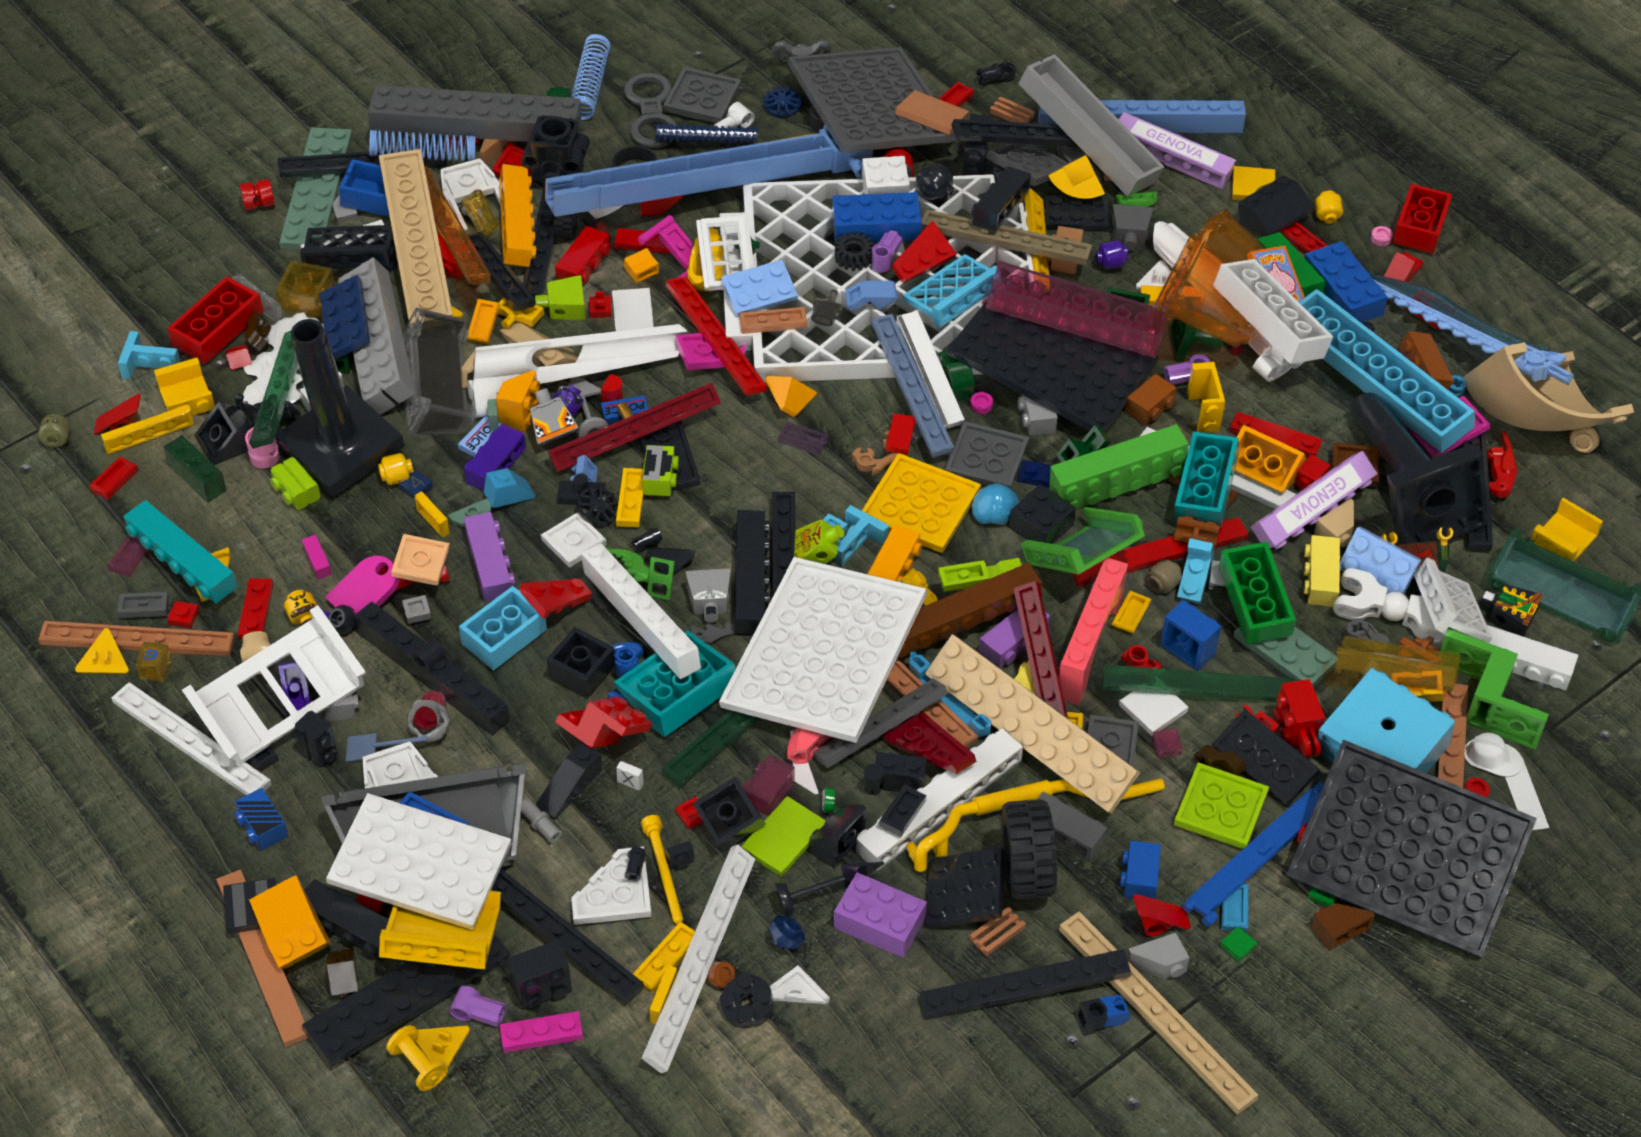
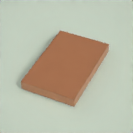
M914 90L896 107L895 114L950 135L953 133L951 126L953 120H966L969 111Z

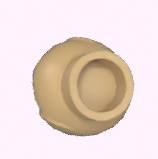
M1586 427L1569 431L1570 443L1575 450L1582 453H1590L1597 448L1599 435L1594 428Z

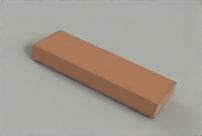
M805 307L739 313L742 334L807 328Z

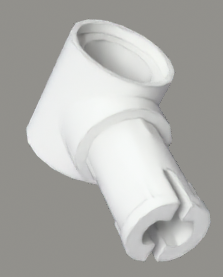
M735 102L730 106L727 117L714 124V127L718 126V128H721V126H724V128L731 126V128H734V126H741L747 128L753 123L755 115L740 102Z

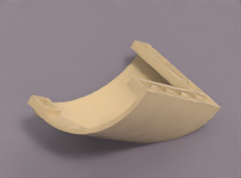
M1525 342L1504 346L1463 377L1466 381L1467 390L1481 408H1484L1487 413L1500 421L1524 429L1566 431L1611 422L1618 424L1627 421L1626 417L1634 413L1632 404L1610 408L1601 414L1585 399L1574 378L1569 385H1566L1551 376L1545 380L1542 379L1535 382L1529 377L1523 376L1515 360L1527 352ZM1573 351L1561 353L1566 355V360L1559 367L1571 373L1568 364L1575 360Z

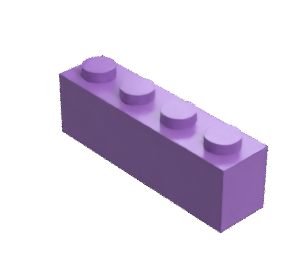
M488 512L464 517L466 536L485 603L493 601L510 587L516 586L513 572L508 573L507 570L511 568L508 555L503 556V551H506L503 537L498 538V534H501L498 520L494 521L492 513Z

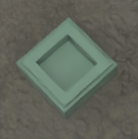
M489 399L487 401L489 426L491 431H496L499 427L496 399Z

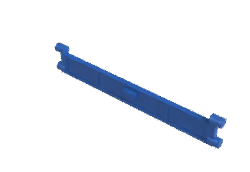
M1319 782L1317 785H1314L1192 894L1182 905L1184 911L1189 913L1194 909L1204 916L1202 919L1204 925L1207 927L1211 926L1218 919V915L1214 910L1298 835L1302 824L1309 822L1324 783Z

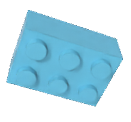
M514 586L510 587L459 626L461 644L493 671L547 630L546 618L543 619Z

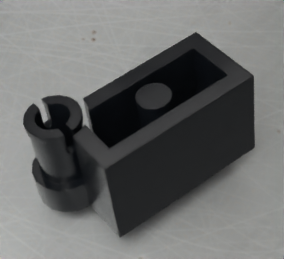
M877 752L875 764H870L864 769L866 793L871 795V790H873V796L878 795L881 791V783L885 791L900 792L904 784L915 790L923 788L926 757Z

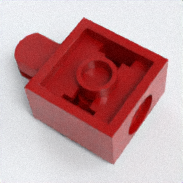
M1310 679L1281 684L1273 716L1275 722L1279 723L1281 727L1282 739L1295 750H1300L1301 754L1306 758H1310L1311 755L1313 757L1320 756L1321 746L1318 735L1319 729L1323 726L1326 718Z

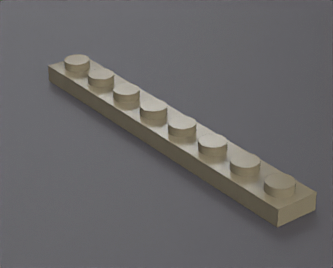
M926 209L922 218L921 230H924L934 221L943 235L1087 265L1092 250L1091 244L1002 225L994 232L972 225L973 219Z

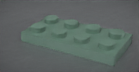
M1240 627L1234 632L1233 636L1293 681L1310 679L1313 687L1338 665L1340 659L1296 627H1294L1292 636L1246 644Z

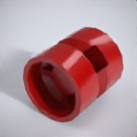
M269 179L259 180L255 185L252 182L240 184L245 211L257 209L258 205H261L263 208L275 205Z

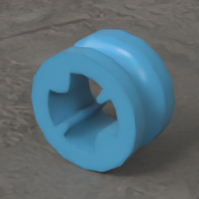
M1452 375L1454 382L1448 391L1456 397H1460L1464 394L1466 381L1461 376Z

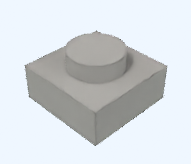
M426 595L402 600L408 624L431 619Z

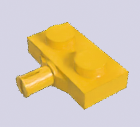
M504 297L499 302L498 314L507 317L501 322L502 326L506 329H509L516 321L533 327L544 315V308L536 304L535 307L515 312Z

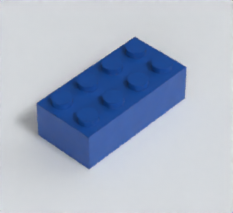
M917 192L832 196L835 241H837L839 236L842 237L844 233L848 236L849 232H853V235H856V232H860V236L866 234L867 238L870 237L873 243L880 242L885 232H890V230L898 232L899 236L902 237V241H914L921 234L922 221Z
M1342 241L1305 253L1304 259L1324 278L1325 288L1323 294L1360 323L1384 315L1388 296Z

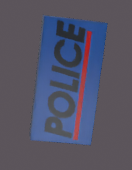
M645 395L601 403L603 417L607 424L623 420L616 408L622 402L627 403L633 415L648 409Z

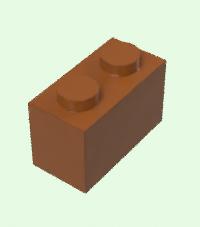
M1153 375L1127 397L1125 413L1143 425H1148L1152 420H1157L1165 409H1170L1176 401V387L1159 375Z

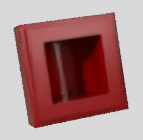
M612 374L608 376L601 388L602 403L623 399L621 378Z

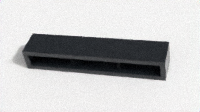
M737 510L734 633L754 634L766 612L765 607L769 605V592H765V588H769V574H765V570H769V556H765V552H769V538H765V534L769 535V521L765 520V511Z

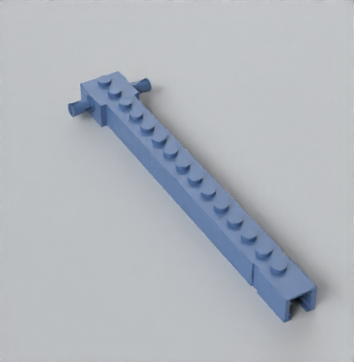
M824 125L823 129L819 130V134L595 170L589 173L546 178L545 200L556 217L591 211L597 208L603 209L832 170L833 173L853 170L856 177L860 178V175L862 177V159L872 158L873 150L842 153L826 125Z

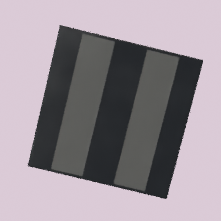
M275 877L223 885L227 934L261 929L249 899L276 886Z

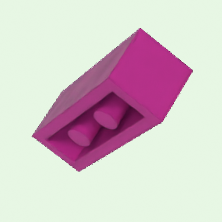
M316 535L302 539L304 551L317 579L332 575L330 565Z

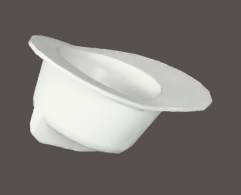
M1482 733L1479 736H1475L1465 746V760L1471 766L1495 775L1511 777L1518 774L1523 767L1520 753L1515 748L1505 744L1503 739L1497 734Z

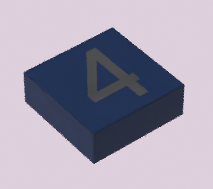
M416 470L410 475L408 480L400 483V489L414 499L415 495L422 491L425 494L433 487L432 481Z

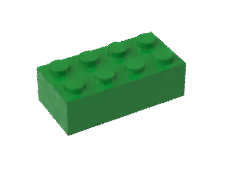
M1268 542L1222 550L1219 568L1246 644L1292 636L1296 618Z

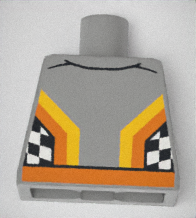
M547 388L534 393L539 405L530 408L536 439L540 446L578 431L577 423L560 397L551 400Z

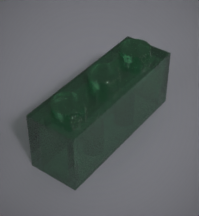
M183 435L163 446L168 465L206 502L212 501L227 491L223 473Z

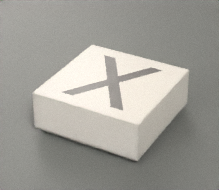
M620 761L616 767L617 782L640 791L643 786V770Z

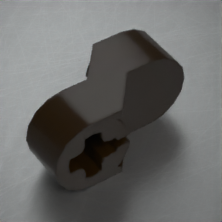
M255 311L246 320L248 327L244 335L252 346L261 351L269 343L267 336L271 325L260 313Z
M1204 745L1194 754L1196 763L1199 762L1240 776L1246 770L1243 760L1233 751L1219 752L1210 745Z

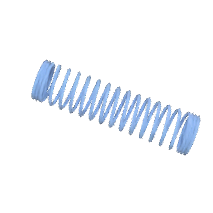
M598 34L590 35L585 40L571 98H580L582 104L590 105L588 108L581 107L582 109L592 108L589 112L581 111V113H590L589 115H582L581 120L590 119L595 112V105L610 51L609 40ZM596 38V39H601V40H603V41H600V40H591V41H589V40ZM593 41H598V42H601V43L605 44L606 47H607V50H606V48H604L603 46L598 45V44H590V45H587V44H589L590 42H593ZM589 46H600L605 50V52L597 48L589 49ZM592 50H598V51H600V52H602V53H597V52H594V51H592Z
M371 129L370 156H377L378 145L380 155H384L385 143L387 154H391L392 142L393 153L398 152L399 142L400 152H402L401 132H398L395 152L394 131L391 133L389 150L388 132L385 131L382 150L381 131H378L377 136V131ZM405 132L403 152L405 151V146L407 151H409L408 132ZM414 132L411 136L410 150H412V145L413 150H416ZM419 133L417 149H419L420 143L422 158L424 159L427 141L428 159H431L432 147L434 145V158L437 160L440 145L441 160L443 161L447 143V155L450 161L454 141L455 161L458 160L460 146L462 162L464 161L466 145L468 161L475 160L476 137H473V135L466 136L463 152L462 136L460 135L456 154L455 135H452L449 153L448 134L445 136L444 150L442 149V135L439 134L436 152L435 134L433 133L429 154L428 133L425 134L423 153L422 135Z

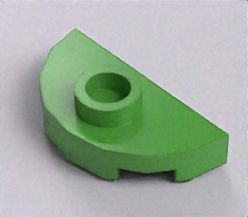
M1157 192L1135 193L1129 197L1125 194L1115 195L1116 203L1119 205L1148 207L1156 203L1158 199Z

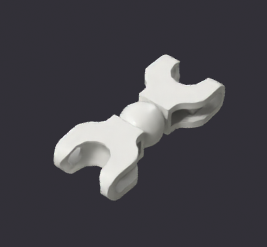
M1352 568L1343 572L1341 577L1342 586L1355 593L1356 596H1339L1333 606L1336 615L1354 621L1364 620L1367 617L1379 618L1380 613H1382L1390 621H1400L1403 619L1402 625L1409 627L1416 637L1425 640L1430 635L1434 638L1433 644L1442 645L1447 630L1442 633L1435 629L1422 596L1411 594L1408 600L1400 592L1387 593L1388 588L1381 586L1369 572Z

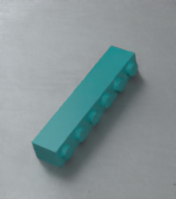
M146 500L123 516L127 525L125 526L127 533L132 538L137 537L145 549L154 551L155 556L161 562L166 561L175 574L180 573L188 585L197 587L205 599L210 598L217 604L238 588L234 573Z

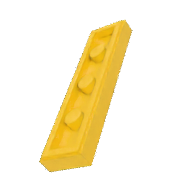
M185 405L101 434L106 453L109 455L192 426L194 421L189 405Z

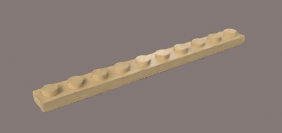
M1080 911L1060 924L1059 931L1084 957L1117 950ZM1130 963L1131 977L1108 981L1237 1115L1257 1101L1259 1095Z

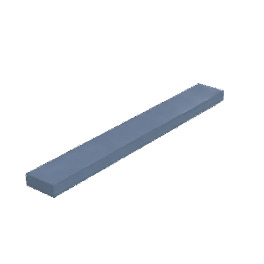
M893 314L873 318L871 320L873 329L931 456L936 457L954 452L952 441Z

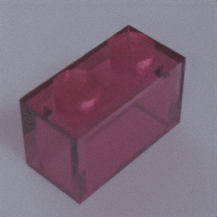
M768 755L764 762L758 764L755 775L751 780L748 779L743 787L759 812L769 816L776 809L795 782V767L771 755Z

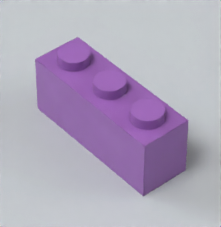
M1018 609L980 638L979 653L1000 669L1006 664H1011L1022 651H1027ZM1046 613V618L1049 627L1050 615Z

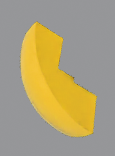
M1086 155L1048 175L1058 189L1070 196L1095 198L1105 194Z

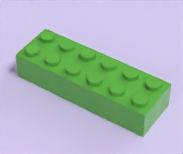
M1175 424L1050 466L1049 490L1075 506L1076 510L1087 505H1094L1108 498H1115L1120 494L1138 490L1149 484L1159 483L1161 480L1169 478V475L1173 477L1181 475L1184 470L1189 443L1178 425Z

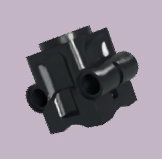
M539 116L530 134L521 163L527 169H531V178L535 181L543 182L546 181V178L580 173L590 145V139L585 134L579 133L577 120L559 116Z

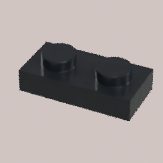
M904 784L879 820V827L902 837L926 802V795Z

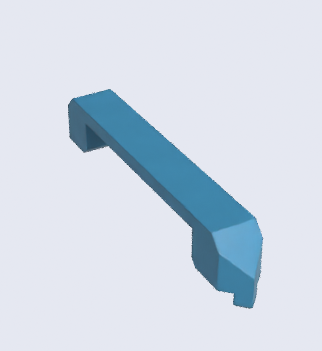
M910 652L909 670L924 684L927 683L931 678L925 673L931 664L922 655ZM949 692L940 699L978 735V738L990 734L991 720L981 713L976 716L963 702Z

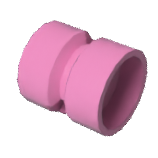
M268 426L251 428L246 433L245 439L252 465L261 469L274 466L280 457L274 431Z

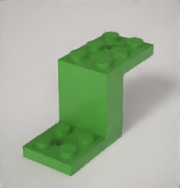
M1447 629L1439 653V657L1442 658L1440 664L1442 667L1480 680L1467 715L1466 724L1536 750L1549 714L1503 697L1518 654L1461 632Z

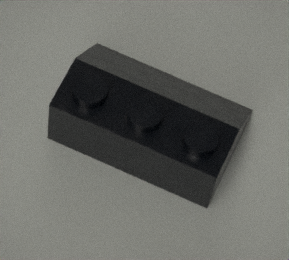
M1281 176L1238 202L1239 221L1241 225L1268 236L1282 231L1313 212L1315 207L1297 181Z

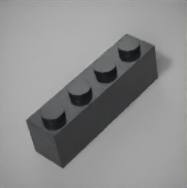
M1009 166L1003 173H1000L995 183H991L989 190L982 194L978 203H974L971 210V215L973 216L972 225L996 232L1029 192L1031 173Z
M314 879L305 889V892L326 934H334L347 946L351 947L353 945L360 949L365 956L383 961L385 958L379 957L380 934L382 929L386 930L389 920Z

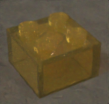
M291 260L275 290L279 309L298 313L305 312V314L320 317L322 313L320 293L335 286L332 268Z

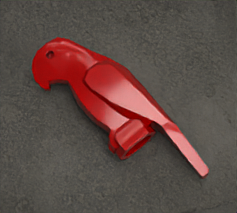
M1502 432L1501 442L1503 447H1491L1487 451V461L1491 465V476L1494 482H1489V491L1497 497H1508L1511 494L1518 468L1506 432Z

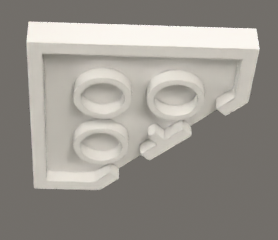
M631 848L618 849L606 866L601 867L588 880L589 883L572 897L574 925L651 917L646 861L643 863L641 879L639 881H630L624 875L629 861L627 854Z

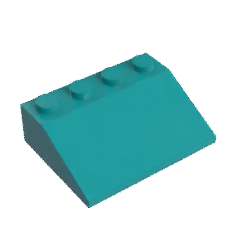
M688 630L684 633L698 647L701 669L680 679L657 653H654L614 681L616 688L636 710L643 712L646 715L645 718L653 722L651 727L664 737L720 698L736 670L735 664Z

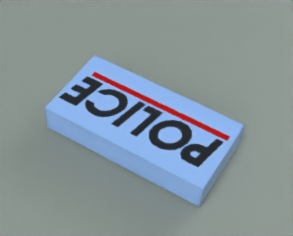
M487 416L458 443L459 450L474 457L479 447L487 442L490 434L493 432L490 430L489 418Z

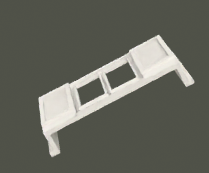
M318 605L310 610L312 620L195 692L191 685L182 689L228 759L231 760L233 758L238 766L294 730L295 723L308 711L312 710L319 714L365 686L362 678L366 674L365 670ZM289 654L320 696L299 711L295 709L267 669ZM260 672L291 715L269 730L264 726L238 688V686Z

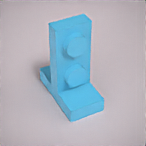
M130 331L119 358L118 366L121 377L131 379L135 366L160 369L180 363L177 349L143 346L139 332Z
M850 505L845 510V522L848 524L849 529L846 536L842 540H838V551L834 558V563L842 567L867 538L883 546L889 535V525Z
M1189 539L1188 556L1177 600L1201 605L1211 562L1214 560L1213 543Z

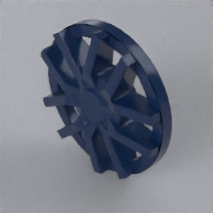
M789 87L787 89L774 88L773 91L767 92L763 100V106L771 115L787 117L799 111L801 108V98L797 91H791Z

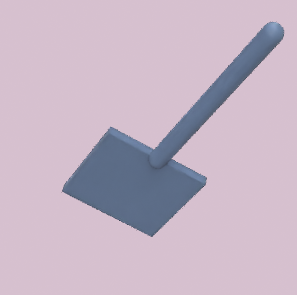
M377 733L350 736L347 742L346 763L362 761V757L376 753L377 747L400 745L409 741L411 743L427 741L428 737L377 742Z

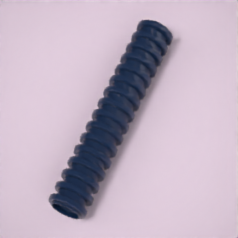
M658 123L655 127L656 142H660V140L666 142V140H669L670 143L676 141V143H679V141H682V143H685V141L689 143L695 141V143H698L699 141L702 144L708 142V144H711V142H714V144L718 142L724 144V142H727L728 145L730 143L737 145V143H740V145L752 143L753 145L757 144L758 139L756 127H753V129H750V127L746 129L740 127L739 129L737 126H734V128H731V126L727 128L715 126L712 128L711 125H708V127H705V125H702V127H699V125H695V127L689 125V127H686L685 124L679 126V124H676V126H673V124H670V126L666 124L660 126Z

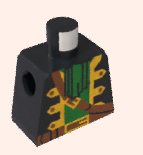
M1505 585L1499 596L1486 591L1481 604L1493 609L1489 619L1491 623L1507 632L1525 637L1539 609L1543 595Z

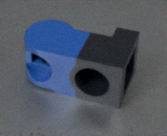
M1114 995L1080 1002L1075 1017L1083 1035L1087 1036L1094 1034L1096 1029L1119 1026L1127 1022L1131 1014L1124 998L1121 995Z

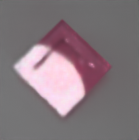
M1178 729L1153 732L1152 738L1157 757L1182 755L1183 748Z

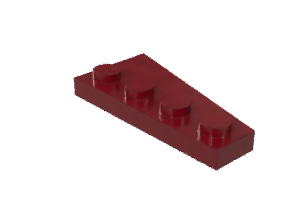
M922 711L918 715L901 722L897 728L890 729L881 735L882 742L914 756L926 757V761L955 774L977 762L973 752Z

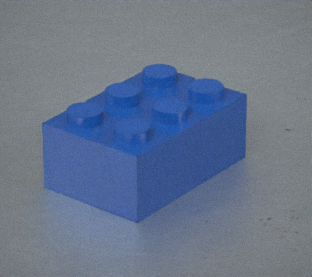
M352 159L339 187L340 206L390 217L381 166Z

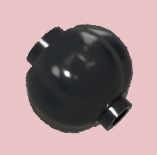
M933 164L927 168L924 167L916 177L919 195L930 203H938L945 198L950 199L955 192L952 172L943 164Z

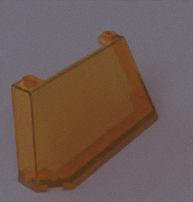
M1225 209L1209 218L1204 223L1206 227L1198 235L1193 233L1187 239L1153 308L1157 312L1237 347L1243 343H1250L1255 338V329L1252 326L1248 327L1249 322L1220 294L1213 284L1221 264L1248 260L1247 254L1250 251L1265 248Z

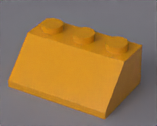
M1243 425L1237 436L1239 438V456L1235 471L1284 494L1294 484L1297 470L1306 461L1305 453Z

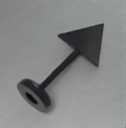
M884 861L841 864L842 876L792 893L789 892L784 881L775 882L776 892L784 915L788 917L794 913L792 899L841 882L844 883V888L846 889L857 872L867 876L883 866Z

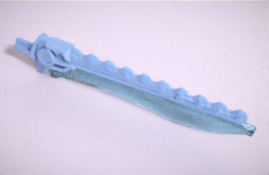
M1368 272L1388 296V299L1394 300L1397 306H1405L1410 313L1422 315L1425 321L1437 323L1440 329L1452 331L1455 337L1467 339L1470 345H1479L1485 353L1495 354L1504 346L1525 342L1527 352L1517 358L1515 363L1522 375L1529 377L1532 381L1545 380L1551 376L1569 385L1574 378V374L1559 367L1566 360V355L1551 352L1547 346L1533 344L1499 329L1433 290L1403 280L1374 275L1373 272Z

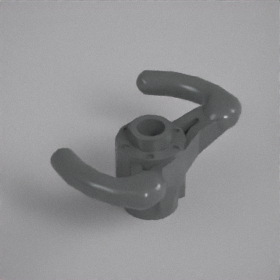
M819 40L812 46L799 44L796 47L791 46L785 41H777L772 47V53L780 61L783 59V54L779 50L788 57L817 55L823 49L824 51L821 54L831 53L832 48L827 40Z

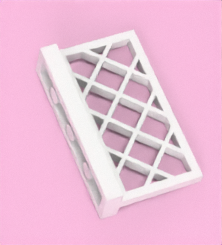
M1427 557L1415 572L1414 577L1435 629L1444 633L1450 627L1489 643L1492 636L1469 583L1439 571L1435 560Z

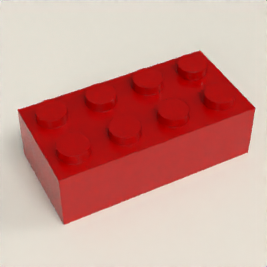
M226 276L167 328L172 347L192 358H198L199 362L205 365L248 327L246 320L255 311L260 314L264 312L260 294Z

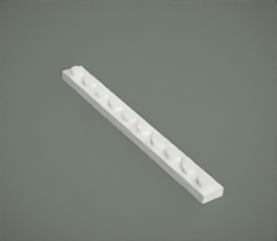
M738 844L730 848L641 1058L660 1073L667 1072L755 862V858Z

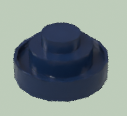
M777 915L769 924L773 937L772 940L780 948L798 949L805 941V934L801 925L791 917Z

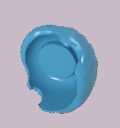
M998 483L990 484L987 487H983L974 496L971 506L972 514L975 520L981 524L994 523L1004 525L1010 520L1011 509L1020 501L1016 493L1009 487Z

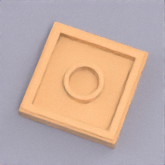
M403 534L391 576L438 586L450 549V543Z

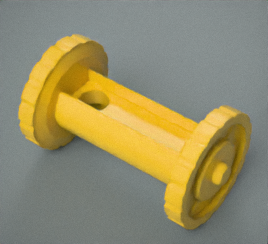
M405 1026L392 1035L386 1045V1049L391 1055L403 1053L420 1073L416 1080V1086L421 1091L430 1090L446 1077L449 1068L444 1061L432 1064L415 1044L419 1031L415 1026Z

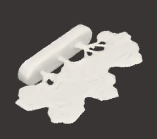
M305 312L295 314L292 318H283L271 326L267 338L269 339L268 344L274 347L273 351L261 353L256 357V360L252 361L251 365L243 367L247 375H253L258 378L252 384L246 386L243 393L244 401L254 405L269 398L270 402L275 404V408H284L283 403L285 401L294 403L301 398L296 385L302 381V377L296 373L299 366L293 350L290 331L297 322L304 319L317 320L316 318H308ZM289 380H295L294 383H288Z

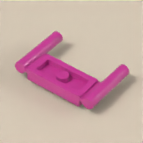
M667 216L638 237L639 243L644 244L659 234L658 238L683 268L685 270L688 269L691 250L694 244L674 222L672 216ZM687 271L684 272L683 274H681V275H680L679 277H677V278L685 277V276L687 277V275H688V274H687Z

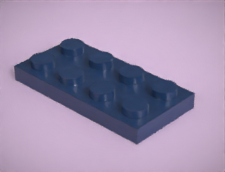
M355 275L321 292L320 301L324 331L328 337L334 360L370 343L361 278Z

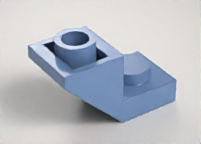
M861 281L845 290L847 307L851 311L868 302L882 309L898 300L896 284L893 281Z

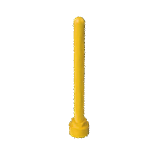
M649 815L641 820L643 832L651 839L673 922L678 924L680 921L683 922V916L660 837L663 828L661 818L658 815Z

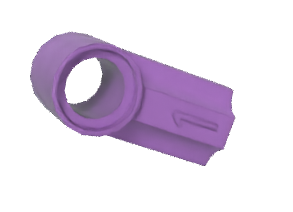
M892 230L885 232L879 244L873 247L871 267L874 271L882 273L890 269L891 260L902 244V237L899 236L898 232Z
M1197 354L1192 356L1189 362L1165 366V379L1172 385L1187 382L1190 379L1192 363L1209 362V359L1205 355Z
M461 986L451 1004L449 1013L461 1021L474 1019L498 1027L503 1022L507 1007L505 1003L481 996L472 987Z

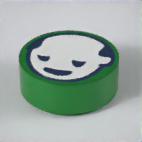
M823 788L822 812L832 813L835 806V791L833 788Z

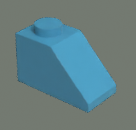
M506 468L486 473L484 494L493 508L535 498V493L527 480L510 469Z

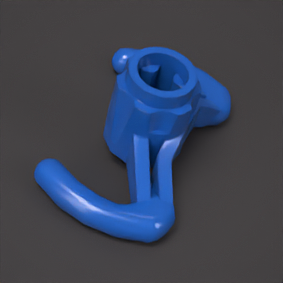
M621 642L611 645L615 649L614 664L617 677H622L639 665L638 659L644 654V648L640 643ZM612 690L608 693L609 698L617 696L629 702L621 692Z

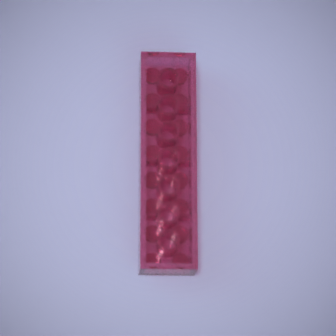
M998 261L985 307L996 312L1155 358L1163 339L1168 311L1002 261Z

